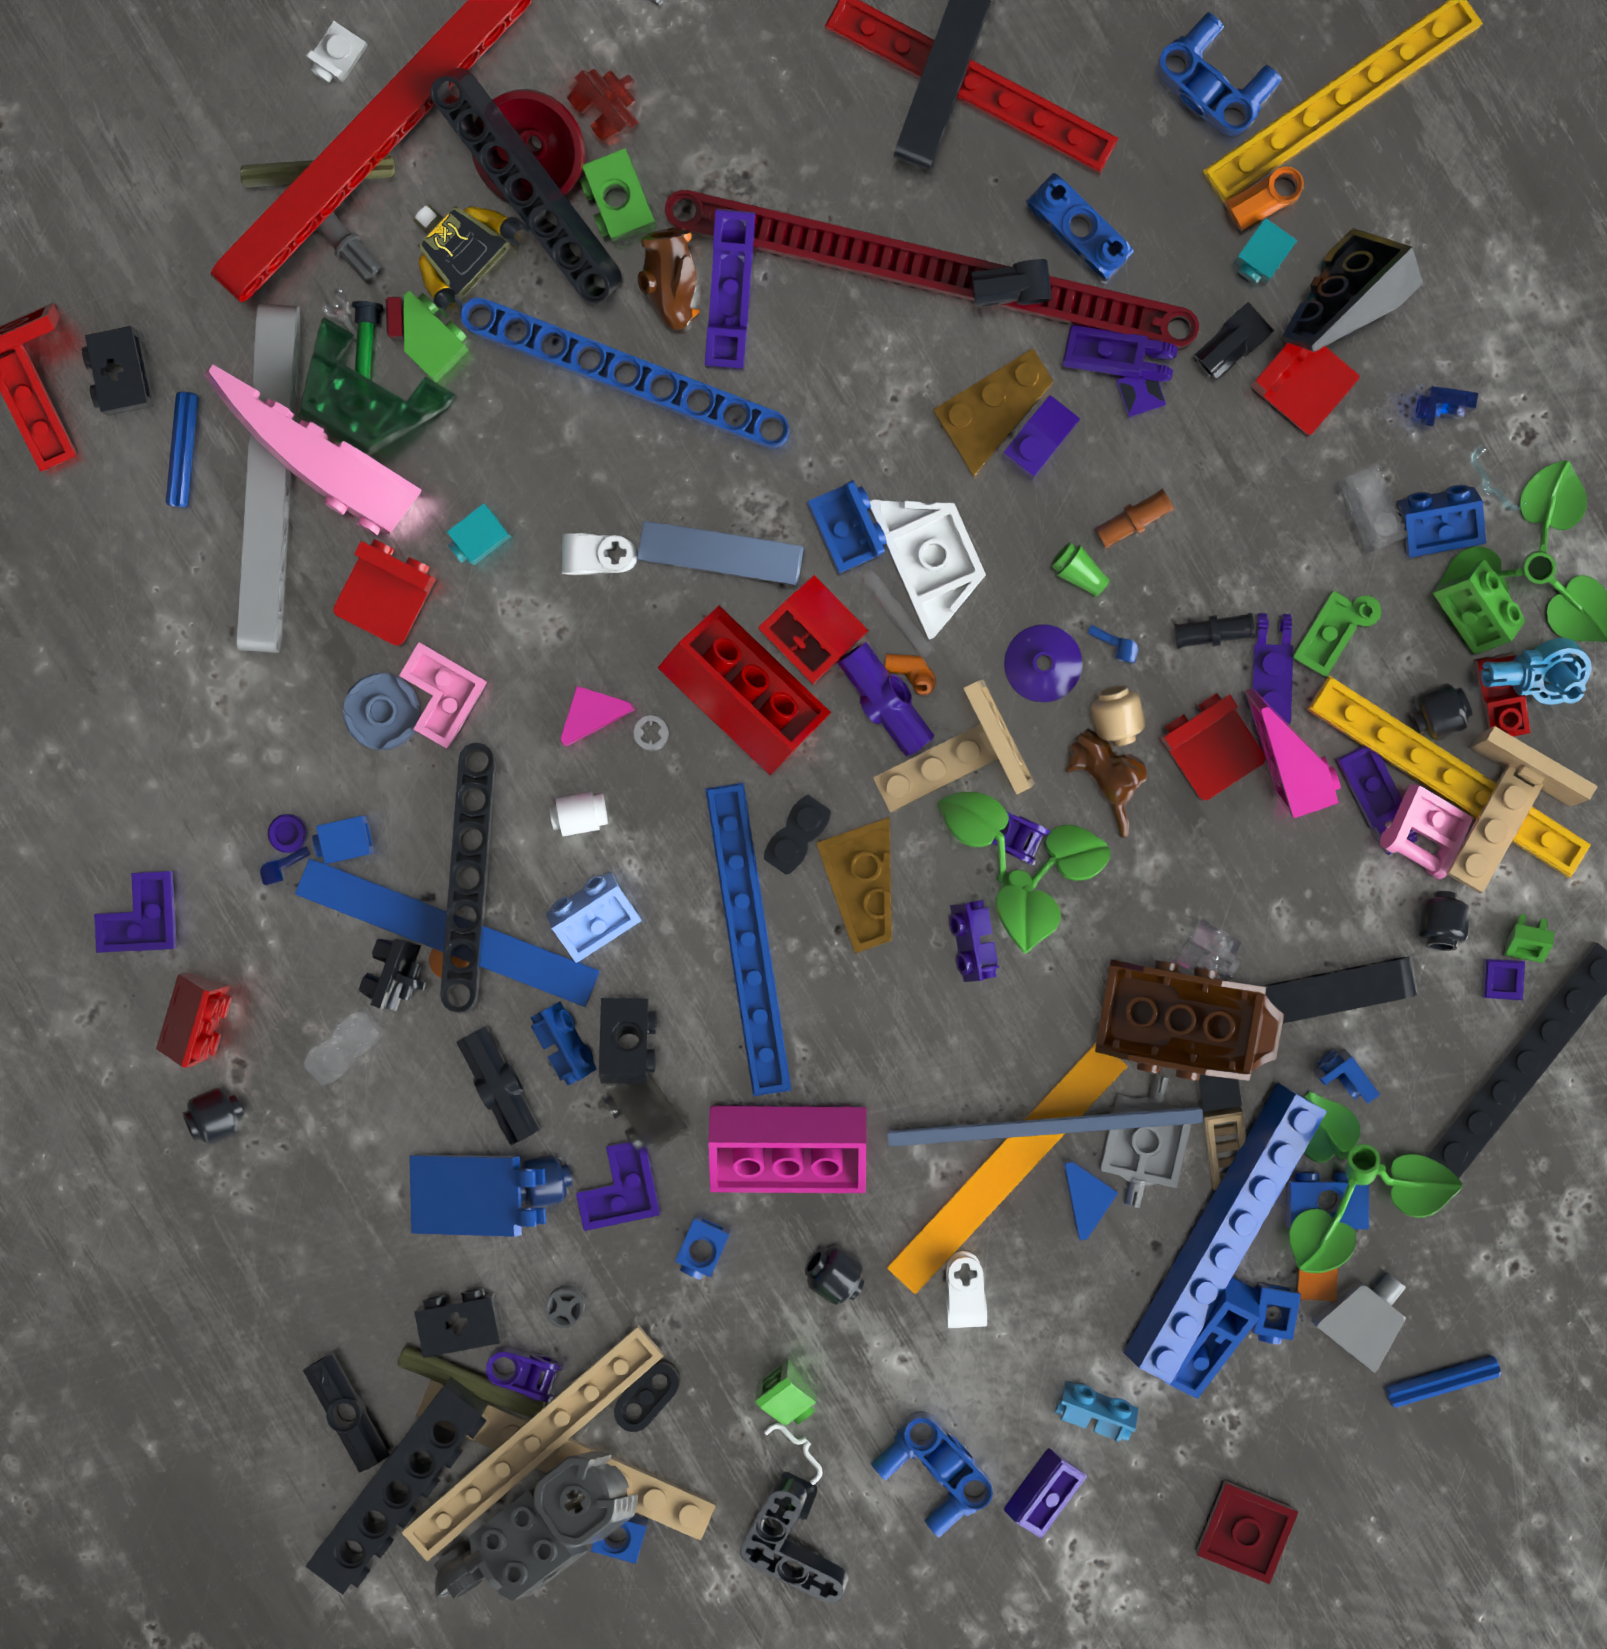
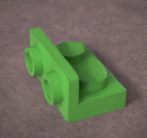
M1486 560L1477 562L1470 573L1438 585L1433 592L1474 655L1512 642L1525 623V618L1519 606L1513 602L1501 584L1499 576L1491 569Z

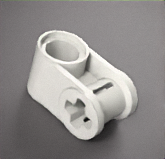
M584 533L562 534V574L623 573L632 569L637 562V548L631 541L622 536ZM617 544L627 552L626 557H620L619 564H617L616 560L609 558V553L616 551Z
M969 1251L955 1252L946 1263L947 1293L945 1294L947 1328L987 1326L986 1295L984 1291L983 1270L980 1262ZM968 1263L970 1270H974L968 1272L967 1279H961L959 1273L955 1272L961 1270V1264Z

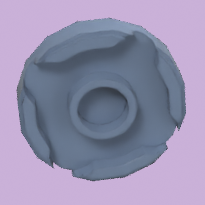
M373 673L359 679L348 690L344 702L343 720L349 734L359 744L374 750H391L405 744L416 733L414 727L421 717V703L415 689L405 679L390 673Z

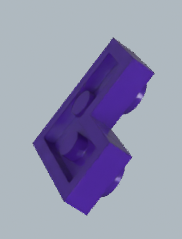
M173 871L131 873L133 912L94 914L96 953L177 949Z
M645 1137L607 1145L606 1150L614 1184L576 1192L584 1231L661 1215Z

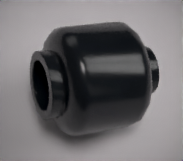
M1448 683L1419 694L1415 701L1417 710L1411 712L1418 732L1420 734L1427 732L1436 741L1465 730L1469 723L1468 717L1473 715L1472 708L1461 687L1455 689Z
M1437 891L1434 892L1433 898L1425 899L1420 903L1417 933L1418 937L1426 942V947L1438 951H1453L1457 949V945L1467 940L1470 908L1468 904L1457 899L1458 895L1456 893Z
M218 1087L189 1099L187 1111L182 1112L193 1140L200 1139L206 1145H212L235 1135L239 1130L237 1118L244 1116L236 1095L228 1097L226 1092Z
M832 1246L825 1250L819 1249L812 1255L806 1265L805 1275L808 1276V1288L832 1304L839 1305L847 1299L854 1300L864 1287L861 1262L840 1248Z

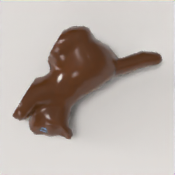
M1087 728L1083 734L1080 733L1078 735V741L1070 745L1069 764L1065 771L1070 773L1075 770H1082L1090 773L1104 797L1111 803V808L1118 824L1119 834L1122 838H1125L1129 834V821L1124 806L1134 796L1137 788L1146 781L1147 769L1142 760L1132 754L1115 755L1107 740L1101 739L1096 732Z

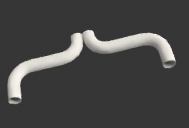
M780 1423L769 1425L763 1431L766 1435L773 1429H779L792 1443L797 1445L804 1443L802 1448L803 1454L817 1470L816 1475L810 1480V1483L814 1485L822 1476V1467L808 1452L811 1443L804 1436L800 1439L795 1438Z

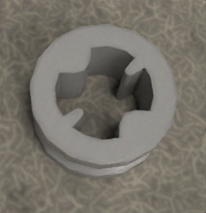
M644 716L634 726V739L644 750H659L668 741V727L658 716ZM653 722L661 726V729L658 731L661 739L653 744L652 740L649 741V744L643 742L641 739L645 734L641 729L643 725L650 723V726L653 727Z

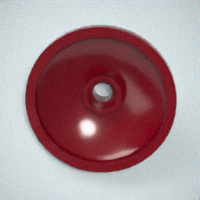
M516 89L493 99L494 103L562 193L566 195L578 181L585 158L583 136L573 115L558 100L536 90ZM477 116L475 125L484 130V122ZM532 136L540 139L541 148L533 145ZM497 146L499 157L508 161L509 158L506 150ZM472 154L476 170L484 183L497 196L508 201ZM521 178L523 188L527 192L533 193L531 183Z

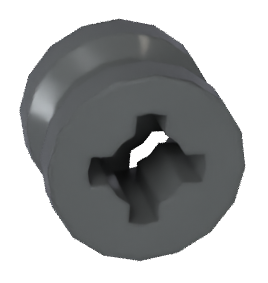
M562 1285L555 1288L545 1303L547 1319L559 1328L574 1326L581 1319L585 1310L583 1294L577 1288L570 1285Z

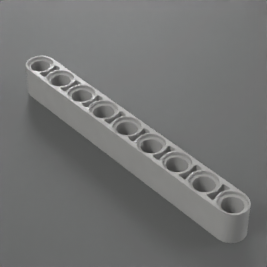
M259 304L256 315L252 388L260 393L258 399L264 403L267 399H271L290 409L294 414L292 420L295 421L301 321L299 306ZM250 432L237 647L241 651L278 653L282 633L291 471L266 450Z

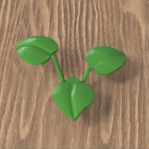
M1566 460L1546 466L1536 473L1524 487L1520 498V509L1524 519L1531 523H1542L1539 551L1529 553L1524 558L1521 568L1502 571V561L1496 552L1483 546L1469 547L1453 558L1438 585L1470 573L1477 562L1486 560L1491 569L1499 576L1501 584L1508 594L1509 589L1504 578L1525 575L1536 584L1549 582L1560 593L1550 599L1546 611L1550 627L1560 637L1573 641L1607 642V591L1594 578L1585 575L1573 577L1565 588L1554 577L1557 568L1556 562L1547 553L1549 525L1557 530L1570 529L1581 521L1587 509L1585 488L1576 475L1572 464Z
M959 792L941 799L937 805L942 812L947 828L963 844L970 847H985L991 844L994 838L996 839L999 868L996 879L1001 883L995 897L996 911L1006 932L1024 954L1051 935L1057 929L1061 919V911L1055 900L1043 891H1033V888L1036 887L1044 874L1053 865L1057 864L1063 877L1076 881L1086 880L1100 873L1110 859V848L1102 839L1082 827L1062 825L1054 828L1047 836L1045 848L1052 858H1049L1033 877H1030L1023 870H1014L1007 873L1005 838L1000 830L1006 827L1009 816L998 801L978 792Z
M1311 1091L1305 1095L1306 1098L1326 1110L1327 1113L1303 1154L1318 1163L1327 1162L1334 1155L1340 1160L1347 1159L1345 1173L1349 1181L1333 1218L1322 1209H1310L1299 1214L1293 1221L1289 1233V1243L1296 1266L1301 1271L1308 1273L1328 1272L1338 1268L1351 1257L1356 1246V1232L1351 1226L1341 1223L1340 1220L1356 1185H1368L1374 1181L1376 1175H1379L1386 1185L1393 1186L1391 1200L1394 1206L1402 1213L1417 1218L1431 1216L1438 1212L1461 1190L1462 1182L1452 1171L1433 1159L1417 1154H1408L1396 1158L1391 1166L1392 1178L1389 1177L1385 1171V1165L1380 1164L1378 1151L1367 1144L1357 1145L1361 1127L1353 1112L1345 1106L1322 1098Z

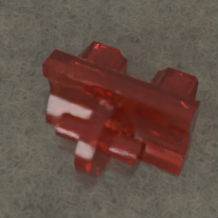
M592 69L589 72L582 70L574 77L578 84L569 93L567 99L580 113L586 112L594 103L603 114L590 125L600 140L606 141L621 132L632 131L639 124L627 109L636 102L628 91L635 83L630 75L619 80L613 71L610 70L602 78L596 69Z

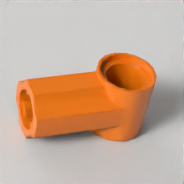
M1283 166L1276 169L1267 178L1226 201L1225 205L1229 214L1241 232L1280 209L1293 205L1303 190L1304 181L1302 175L1292 167ZM1280 178H1288L1294 183L1295 192L1290 196H1282L1276 192L1274 182Z

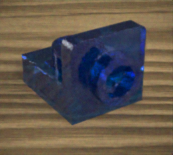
M1431 386L1425 390V395H1419L1415 417L1421 419L1420 429L1428 430L1434 426L1436 408H1441V415L1464 417L1465 412L1470 413L1476 409L1478 393Z

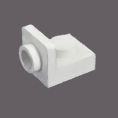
M333 21L315 50L309 49L305 55L308 61L313 64L309 70L327 83L334 78L343 84L368 47V44Z

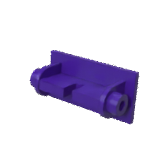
M983 900L950 905L949 925L952 934L956 937L958 948L956 964L960 974L963 976V981H983L984 979L997 977L996 969H999L995 943L993 941L981 944L980 936L993 934L989 908L984 907Z

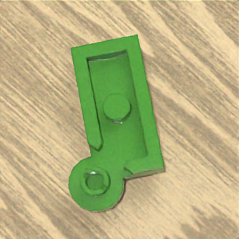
M1331 591L1292 658L1320 676L1327 678L1356 630L1357 625L1362 627L1371 626L1380 619L1382 611L1379 601L1372 596L1366 595L1360 596L1351 602L1336 591Z

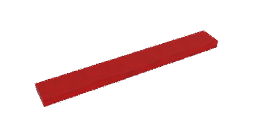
M838 0L825 24L826 30L918 79H921L934 43V39L860 0ZM973 60L970 61L957 97L958 100L1100 175L1119 139L1118 137Z

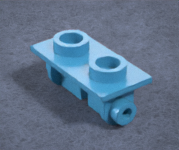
M1065 1381L1062 1399H1059L1055 1414L1061 1416L1060 1420L1085 1429L1091 1418L1097 1419L1093 1432L1120 1442L1121 1439L1128 1441L1132 1431L1135 1432L1138 1408L1131 1406L1129 1402L1121 1398H1111L1097 1393L1087 1385Z

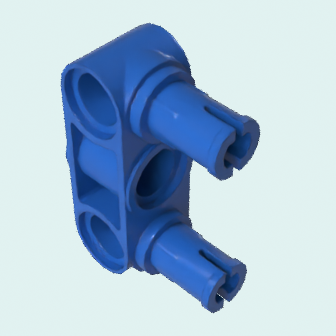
M1207 12L1185 37L1179 36L1178 39H1174L1164 48L1158 59L1156 69L1160 79L1193 112L1203 117L1222 135L1233 138L1244 133L1247 127L1257 118L1258 112L1261 110L1260 104L1282 81V78L1273 68L1264 65L1243 89H1235L1220 71L1202 59V52L1224 28L1217 17ZM1173 55L1181 57L1185 61L1186 69L1182 72L1169 70L1166 66V58ZM1228 108L1240 110L1244 118L1243 123L1231 125L1225 120L1224 111Z
M1052 173L1026 200L1028 207L1085 264L1106 281L1134 253L1129 243L1056 173ZM1073 217H1082L1088 222L1089 233L1087 236L1079 237L1073 234L1070 228V221Z
M919 1411L909 1415L905 1423L897 1430V1434L894 1436L895 1441L871 1462L875 1471L884 1480H887L911 1457L913 1459L918 1457L933 1477L949 1490L947 1493L949 1497L924 1520L926 1525L939 1538L964 1514L968 1517L971 1513L974 1514L977 1510L986 1507L992 1500L993 1490L987 1473L976 1463L968 1450L927 1412ZM918 1423H925L931 1427L932 1434L926 1440H916L910 1434L913 1426ZM973 1480L980 1481L985 1485L984 1493L975 1498L969 1497L964 1492L966 1484Z

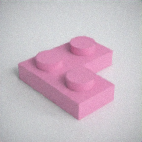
M418 642L399 675L433 695L415 725L414 730L449 749L486 686L487 681Z

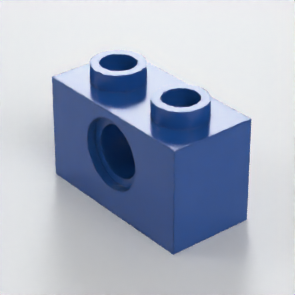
M1311 1171L1296 1172V1178H1289L1286 1182V1226L1290 1229L1295 1218L1302 1212L1310 1209H1320L1318 1197L1326 1190H1333L1337 1195L1336 1204L1331 1209L1324 1210L1333 1218L1348 1185L1349 1179L1345 1171L1335 1172V1178H1320L1319 1172ZM1369 1184L1355 1186L1340 1220L1341 1223H1345L1353 1229H1369Z

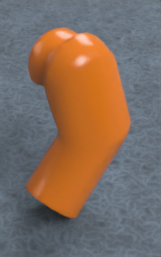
M886 653L885 668L889 673L905 674L912 684L914 691L919 695H928L933 691L936 685L935 674L921 656Z

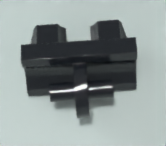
M395 938L394 941L376 940L372 951V958L384 962V968L381 976L366 973L358 989L359 992L371 999L370 1005L379 1009L386 1008L397 1011L401 999L409 1001L414 988L425 991L428 983L418 978L422 964L415 962L421 945Z

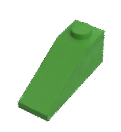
M788 1359L757 1383L755 1402L762 1410L786 1426L791 1421L799 1424L807 1419L815 1411L812 1405L817 1402V1396Z

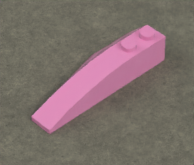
M212 364L205 371L204 376L229 410L252 436L289 471L316 492L326 497L323 502L326 506L341 515L348 511L359 518L357 525L375 536L379 532L383 534L391 533L422 490L345 441L342 444L339 442H334L333 444L327 441L328 436L324 433V429L316 424L303 420L298 424L293 421L294 414L282 404L271 399H267L264 403L258 399L260 393L256 389Z

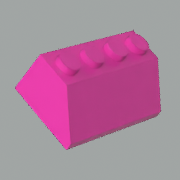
M710 1106L708 1141L710 1192L866 1193V1107Z

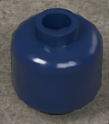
M552 1154L520 1162V1168L545 1169V1185L521 1187V1203H525L529 1208H544L564 1201L567 1193L566 1187L572 1186L571 1173L566 1163L560 1165L558 1159Z

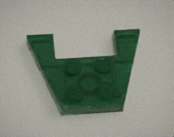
M323 317L317 331L298 413L300 419L316 424L323 428L324 433L341 443L345 441L369 456L449 408L452 404L455 394L427 377H424L409 399L405 401L339 362L338 360L351 345L354 334Z

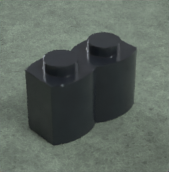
M810 795L801 798L792 807L787 818L786 827L779 830L768 842L764 852V860L786 875L793 872L804 860L809 842L815 840L825 830L830 820L831 810Z

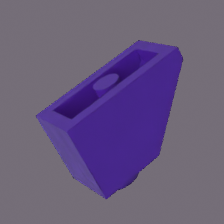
M1049 395L1009 444L1001 457L1032 481L1076 426L1080 418Z

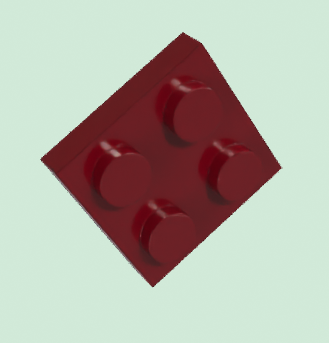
M1224 1480L1196 1550V1555L1270 1585L1299 1512L1295 1508Z

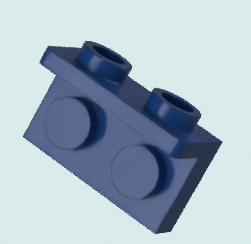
M1455 485L1447 488L1445 492L1434 494L1417 492L1409 495L1407 499L1397 501L1398 509L1403 516L1405 545L1409 558L1487 543L1483 500L1474 487Z
M1333 1049L1316 1062L1319 1068L1313 1072L1324 1086L1337 1077L1354 1100L1361 1096L1368 1104L1380 1095L1354 1058L1345 1049L1339 1053L1336 1049Z

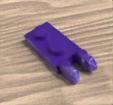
M1072 325L1069 329L1063 357V367L1141 378L1142 376L1151 381L1169 382L1172 379L1173 370L1166 365L1144 362L1145 354L1157 359L1170 360L1176 358L1178 348L1171 343L1147 339V336L1127 335L1108 330Z
M1258 613L1256 619V641L1252 645L1251 688L1290 724L1293 676V645H1290L1292 617L1291 614L1281 615L1279 621L1280 645L1266 644L1269 628L1267 614ZM1251 712L1250 721L1255 723Z
M1361 746L1337 758L1336 761L1370 829L1374 828L1375 835L1380 842L1381 835L1387 829L1384 823L1395 818L1403 799L1381 756L1368 747ZM1410 829L1406 839L1412 843L1417 841L1416 832ZM1383 848L1384 852L1387 855L1392 854L1391 852Z

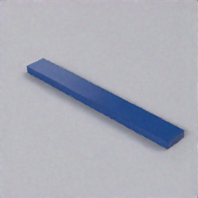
M744 782L705 788L753 1096L791 1091Z
M309 858L295 895L444 952L447 911ZM455 915V922L460 928H469L475 923ZM484 926L481 956L482 968L586 1008L600 973L599 970L578 962L576 963L573 960ZM459 946L453 951L452 956L471 963L473 952L468 946Z

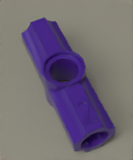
M867 642L861 643L837 662L860 693V704L867 717L874 723L884 726L905 756L914 754L934 738L935 735L911 704L912 695L906 683L897 675L889 674Z

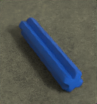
M177 392L175 398L165 501L167 505L172 507H187L189 500L198 396L192 392Z
M1489 1356L1390 1385L1386 1388V1394L1390 1405L1397 1408L1499 1378L1501 1376V1368L1498 1360L1494 1356Z

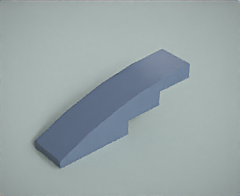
M643 521L637 560L798 586L804 547L727 533Z

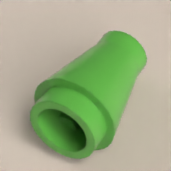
M1068 542L1058 552L1050 565L1056 570V576L1088 591L1094 597H1097L1110 581L1081 545L1075 546L1071 542Z

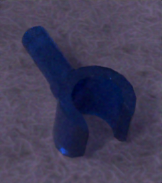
M305 846L285 858L263 864L260 869L263 884L269 885L284 881L281 869L289 867L311 855L308 848Z

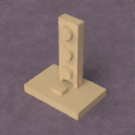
M983 679L963 688L981 724L873 777L890 812L999 759L1016 795L1035 784Z
M1496 726L1477 734L1470 749L1505 770L1446 872L1448 876L1479 894L1483 893L1541 790L1567 806L1572 807L1590 800L1598 787ZM1519 778L1525 780L1526 782L1530 783L1531 785L1525 783L1524 781L1520 780Z

